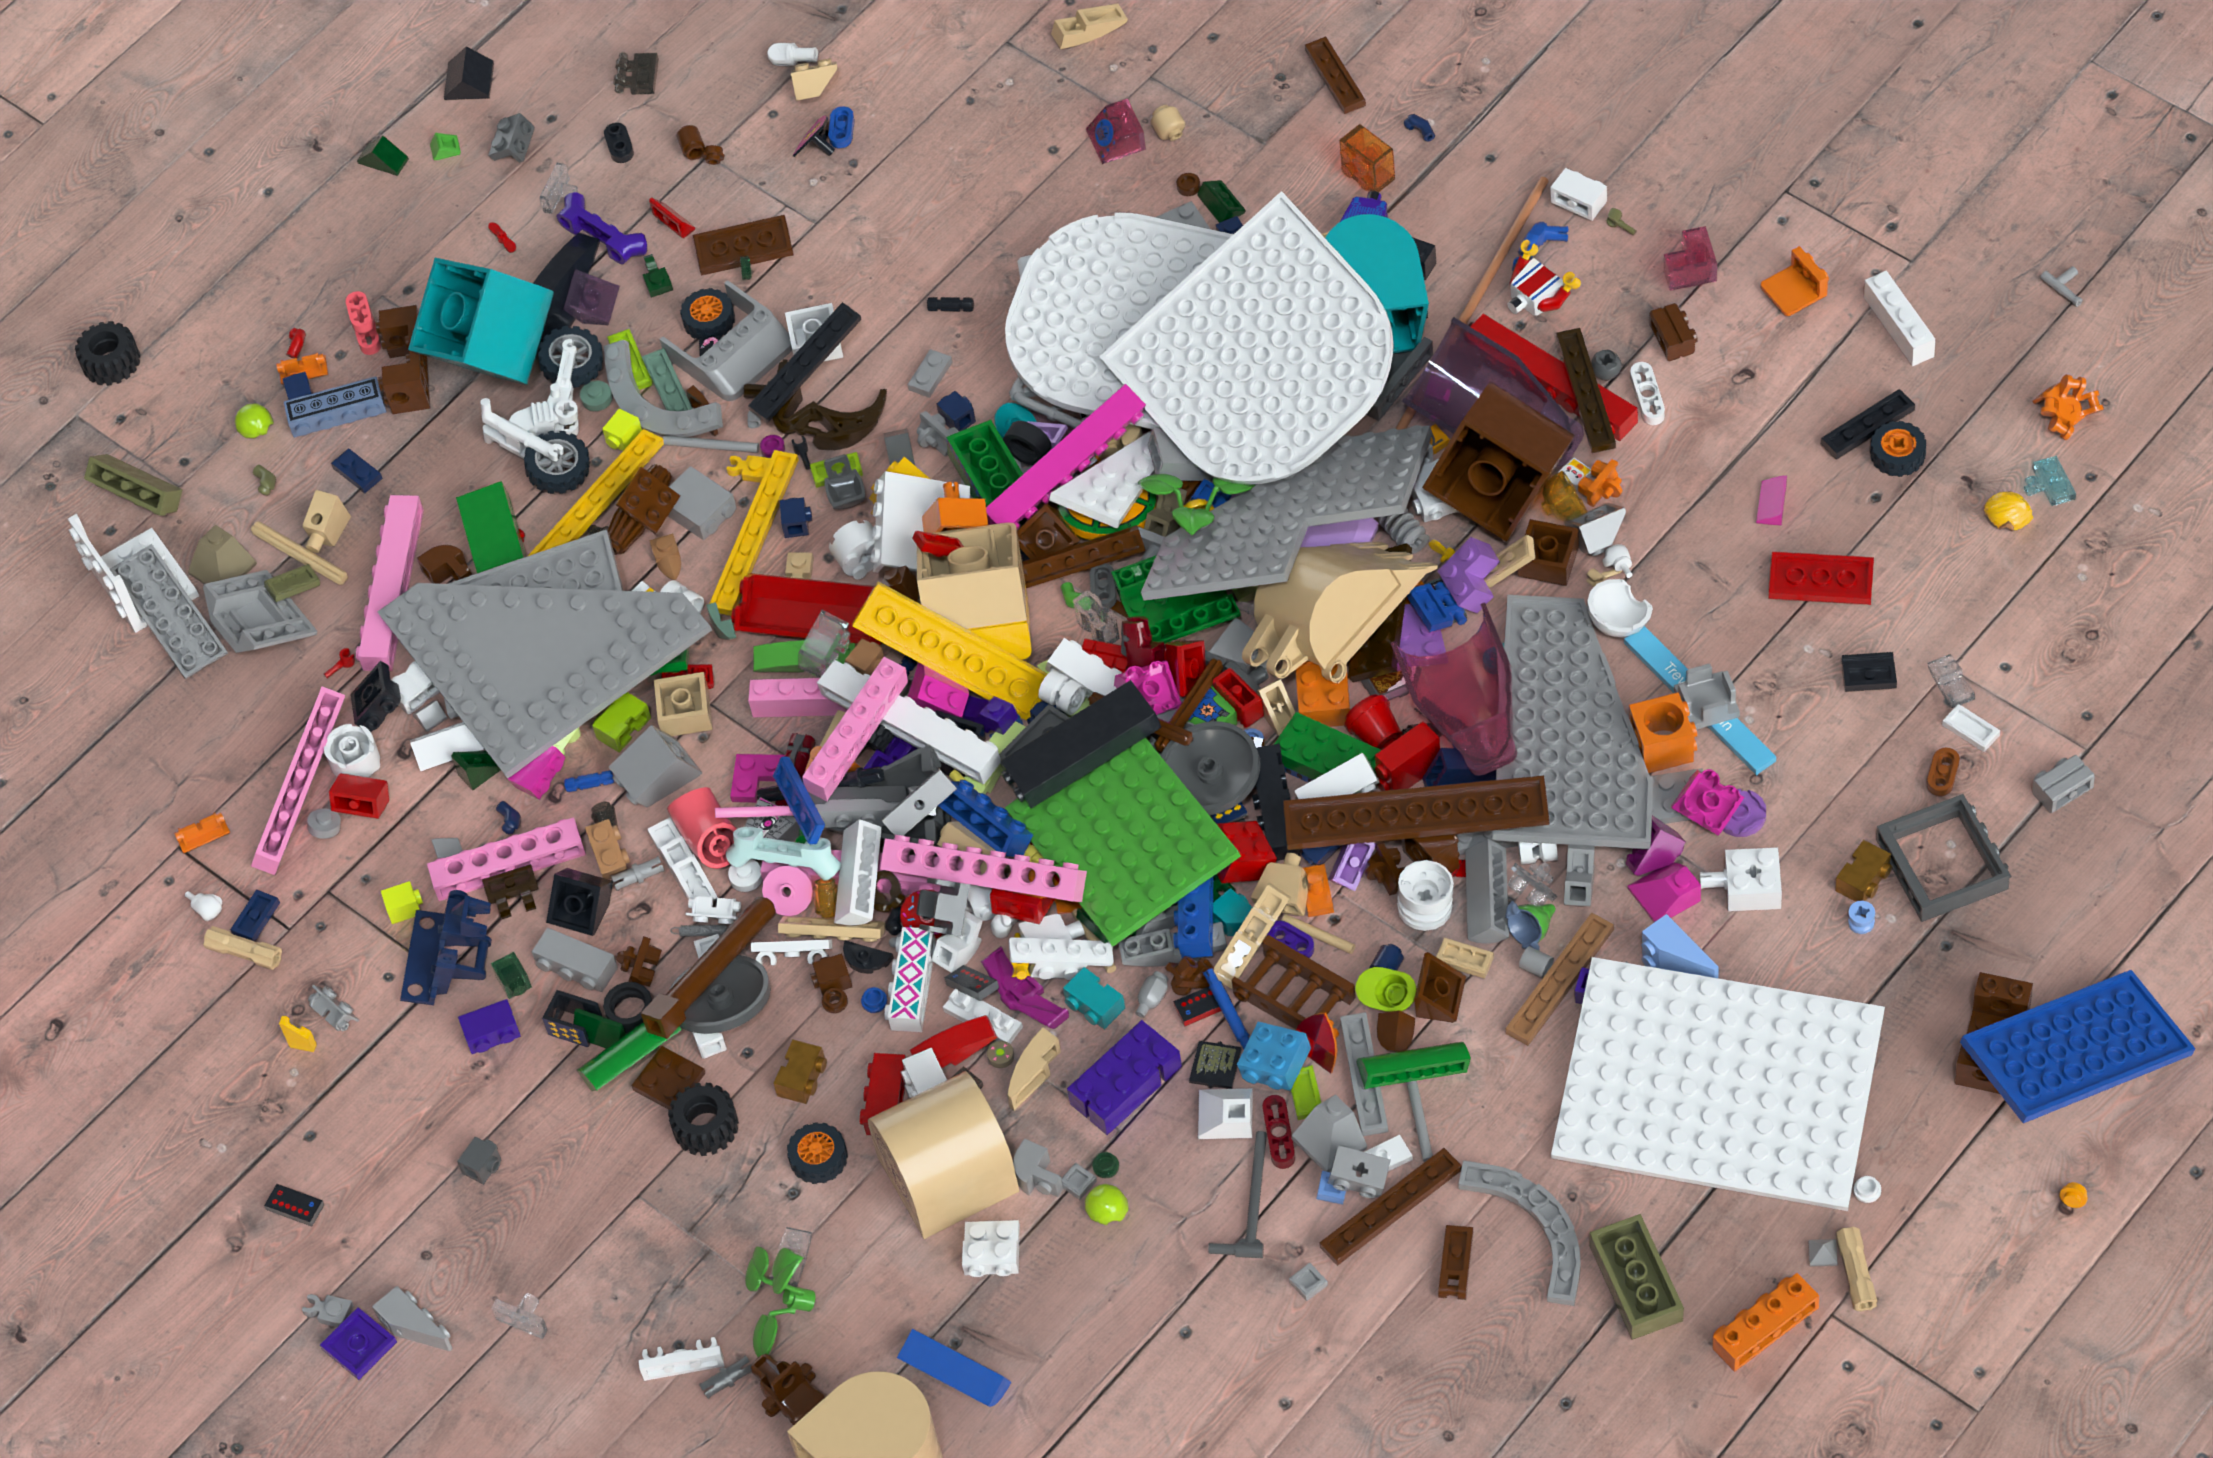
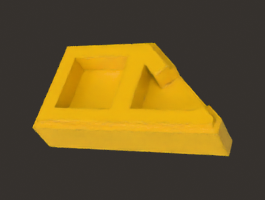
M282 1016L279 1025L289 1047L314 1052L317 1044L311 1031L303 1026L300 1028L295 1027L290 1023V1019L287 1016Z

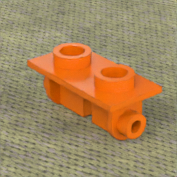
M318 352L313 355L304 356L299 361L297 358L285 361L280 360L281 363L276 364L278 373H280L281 385L284 384L282 378L306 372L308 379L328 375L326 356Z
M214 812L213 815L199 820L200 822L197 824L193 823L182 829L178 828V832L174 834L183 854L230 833L221 812L218 814Z

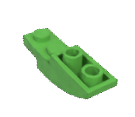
M801 640L753 646V672H804V669L827 670L834 660L844 664L847 656L855 648V643H831V640Z

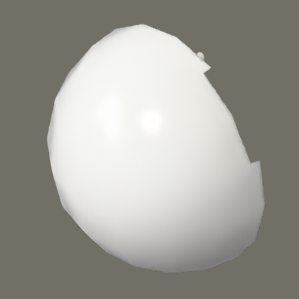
M1609 579L1596 584L1590 591L1587 601L1588 613L1593 624L1604 634L1620 638L1638 633L1651 618L1653 610L1652 605L1646 600H1643V602L1636 600L1631 593V586L1622 579Z

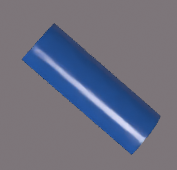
M914 1329L911 1330L897 1356L898 1359L989 1407L996 1405L1002 1399L1011 1384V1381L1004 1376Z

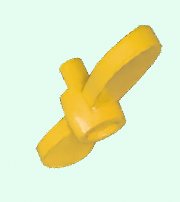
M1435 539L1428 543L1432 550L1442 554L1440 558L1442 563L1445 560L1448 561L1455 553L1451 547L1446 549Z

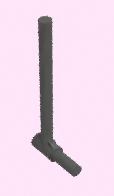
M1264 1131L1256 1132L1246 1237L1236 1242V1244L1209 1243V1254L1235 1255V1257L1263 1258L1264 1244L1259 1239H1256L1267 1133Z

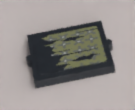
M1199 1041L1189 1083L1205 1085L1210 1089L1213 1087L1232 1089L1242 1047L1225 1045L1221 1041L1218 1043Z

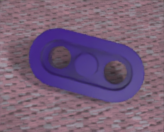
M1276 921L1267 934L1275 939L1279 935L1284 936L1282 939L1277 940L1308 958L1314 953L1315 948L1312 937L1285 921ZM1299 948H1305L1303 951H1298Z

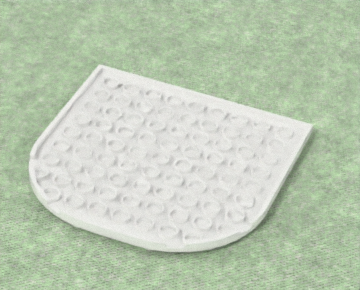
M1281 191L1099 357L1122 384H1127L1146 404L1144 409L1198 468L1215 478L1227 482L1251 485L1277 481L1301 471L1318 459L1367 414L1381 394L1390 372L1393 357V335L1387 312L1377 295Z
M1120 212L1115 213V216L1098 217V215H1093L1060 228L1050 235L1049 240L1040 249L1037 248L1030 257L1009 308L1005 327L1006 347L1015 372L1031 391L1049 403L1063 409L1091 415L1123 386L1122 382L1099 356L1234 234L1146 215ZM1145 409L1142 412L1144 416L1135 424L1136 426L1153 429V427L1161 428Z

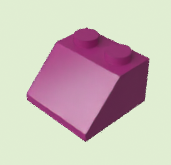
M918 662L908 697L913 699L922 708L928 707L934 712L938 710L962 718L969 697V690Z

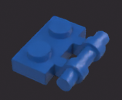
M1443 582L1435 585L1434 588L1436 590L1428 583L1414 587L1407 595L1408 600L1429 632L1451 627L1453 620H1456L1459 625L1467 622L1464 609L1457 605Z

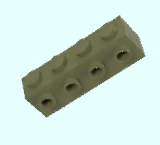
M108 454L90 456L84 476L85 480L94 483L97 487L111 491L116 496L130 500L135 505L151 510L154 514L160 516L177 512L183 491L181 488Z

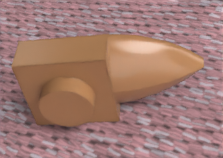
M673 533L649 540L660 571L669 579L676 580L681 570V557Z

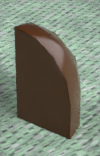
M1400 1010L1378 1013L1377 1038L1380 1045L1392 1052L1408 1049L1414 1035L1415 1018Z

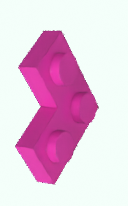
M736 754L730 795L731 801L757 803V790L759 789L760 781H775L773 774L780 758L785 755Z

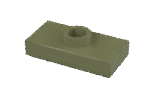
M309 564L264 581V587L275 602L320 586V579Z

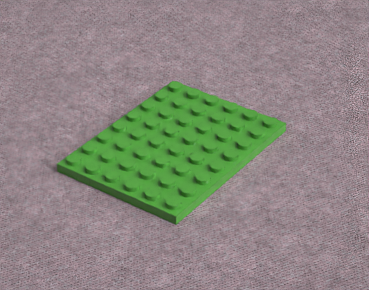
M1146 738L1030 809L1025 801L1021 803L1018 798L1005 807L1011 818L1024 823L1026 829L1033 834L1030 842L1043 859L1054 860V866L1063 867V862L1079 864L1078 870L1087 871L1082 902L1078 903L1112 947L1241 857L1236 847Z

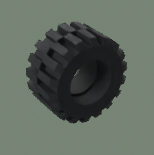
M108 321L107 324L100 322L97 326L92 325L88 331L84 330L81 333L82 337H78L77 345H75V354L86 378H89V381L93 383L96 381L98 385L106 383L108 386L114 382L117 384L121 383L122 379L125 378L127 380L131 377L130 373H135L137 370L136 366L140 364V352L129 328L123 327V324L119 322L114 324V321Z
M707 1082L705 1086H701V1083H695L693 1088H690V1086L685 1087L684 1093L678 1092L675 1095L677 1100H672L670 1103L671 1109L668 1110V1116L675 1140L680 1144L681 1148L684 1151L689 1149L690 1154L693 1155L700 1152L701 1156H707V1152H712V1155L716 1154L719 1148L722 1150L728 1147L727 1142L732 1143L735 1139L734 1134H737V1124H739L738 1116L729 1093L726 1090L723 1091L722 1087L718 1085L713 1088L712 1083ZM712 1113L716 1115L711 1122L705 1125L691 1124L701 1114Z

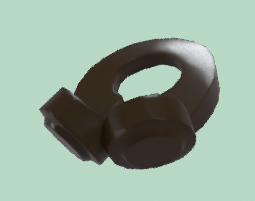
M878 871L874 909L886 912L890 911L891 908H898L905 898L900 881L889 871ZM882 878H886L891 882L892 887L889 891L891 895L890 901H887L884 893H881L877 888V883Z

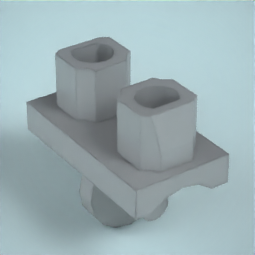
M926 411L920 413L921 423L917 428V434L919 435L917 439L918 444L921 447L931 445L941 454L947 456L946 437L960 431L955 427L946 429L944 417L939 413L933 416Z

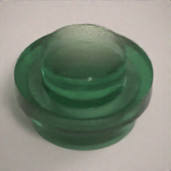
M1109 1152L1100 1153L1093 1161V1171L1100 1178H1111L1119 1171V1161L1115 1155Z

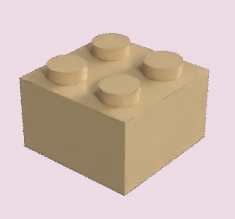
M704 672L654 680L657 718L661 731L670 736L713 730L709 689Z

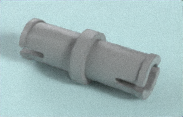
M659 856L639 865L635 863L631 865L632 868L611 875L613 882L624 879V881L614 884L616 890L619 891V889L636 882L639 884L643 883V879L664 872L663 865L652 868V866L661 863Z

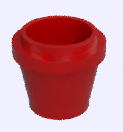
M1374 694L1364 698L1345 717L1344 727L1350 734H1355L1362 742L1380 750H1383L1403 735L1390 709V701L1385 695Z

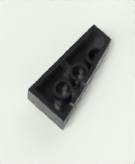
M1280 743L1257 747L1260 756V773L1254 786L1256 794L1252 795L1254 809H1260L1261 816H1256L1257 822L1262 831H1264L1265 837L1277 857L1276 861L1284 860L1287 853H1294L1301 857L1300 849L1288 850L1283 801L1291 799L1284 764H1282Z

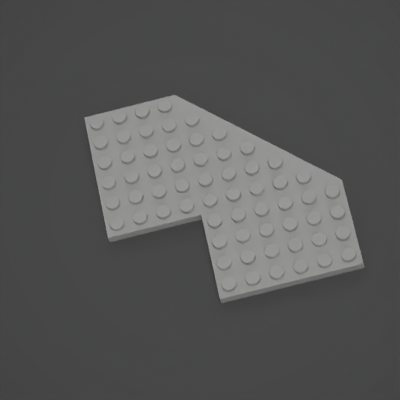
M1415 425L1401 430L1389 429L1386 432L1380 433L1367 432L1363 435L1352 437L1349 435L1342 436L1318 459L1301 471L1277 481L1256 484L1252 489L1242 492L1211 510L1210 512L1214 515V521L1200 528L1193 535H1190L1181 527L1164 537L1142 588L1143 600L1287 582L1308 526L1403 514L1432 437L1430 425L1422 427Z

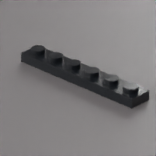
M842 302L748 405L749 410L768 423L862 320L861 315Z

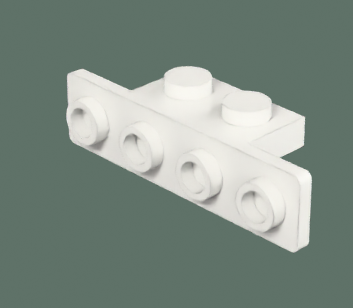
M1011 937L1008 941L1010 961L1012 963H1032L1030 966V977L1041 979L1065 978L1066 980H1071L1083 967L1086 968L1087 965L1112 966L1114 962L1111 944H1104L1102 941Z

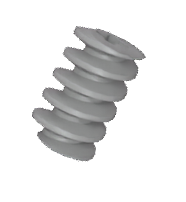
M1407 508L1403 514L1381 516L1378 519L1379 524L1390 534V537L1396 541L1397 545L1408 543L1412 547V554L1419 552L1429 541V535L1425 534L1426 529L1420 526V522L1414 519L1412 513H1408Z

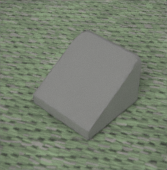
M436 838L431 840L438 859L453 856L463 851L458 838Z

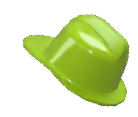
M1373 967L1365 970L1359 976L1355 991L1358 999L1364 1005L1390 1012L1407 1009L1415 1001L1417 988L1413 978L1404 972L1383 967Z

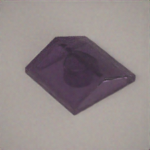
M575 269L563 309L582 324L608 326L620 286Z

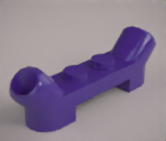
M578 192L569 193L564 197V208L556 217L558 222L567 231L577 235L583 230L592 237L598 238L600 242L606 245L609 258L619 264H624L631 257L642 256L647 253V241L642 232L626 235L619 232L614 225H608L597 214H591L586 211L585 198Z

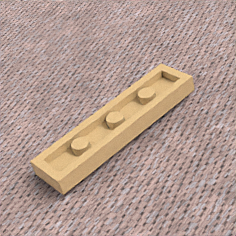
M783 916L778 923V933H784L787 937H800L802 934L811 935L815 939L836 936L838 940H851L854 937L862 938L866 942H874L881 939L885 933V922L870 921L862 925H842L834 923L835 919Z

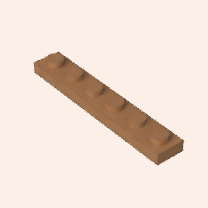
M1594 913L1589 915L1505 1028L1507 1035L1529 1046L1579 978L1581 968H1586L1589 965L1592 957L1597 954L1614 931V924Z

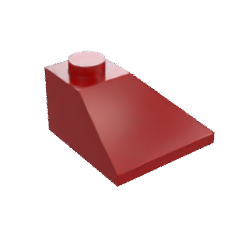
M1204 640L1166 643L1164 658L1168 662L1180 697H1185L1206 667Z

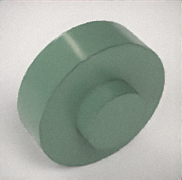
M591 381L584 385L580 391L582 404L587 410L601 411L612 402L611 389L603 381Z

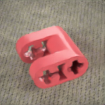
M359 291L352 292L346 297L349 318L362 353L373 355L381 348L375 320L366 295ZM369 336L372 340V344L368 345L366 337Z

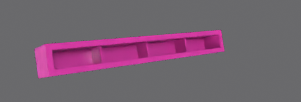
M1127 384L1123 385L986 507L988 525L1014 523L1018 529L1020 527L1018 523L1024 517L1027 520L1030 519L1038 511L1036 507L1042 501L1045 504L1050 501V495L1060 485L1063 486L1073 479L1072 475L1077 470L1080 472L1084 471L1091 464L1089 459L1095 454L1097 456L1103 454L1109 447L1108 442L1113 438L1116 441L1121 438L1127 431L1125 429L1126 426L1130 423L1135 425L1144 416L1142 412L1146 404Z

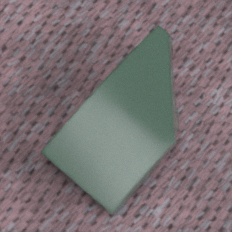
M716 602L707 604L709 619L718 638L727 640L736 638L731 619L721 622Z

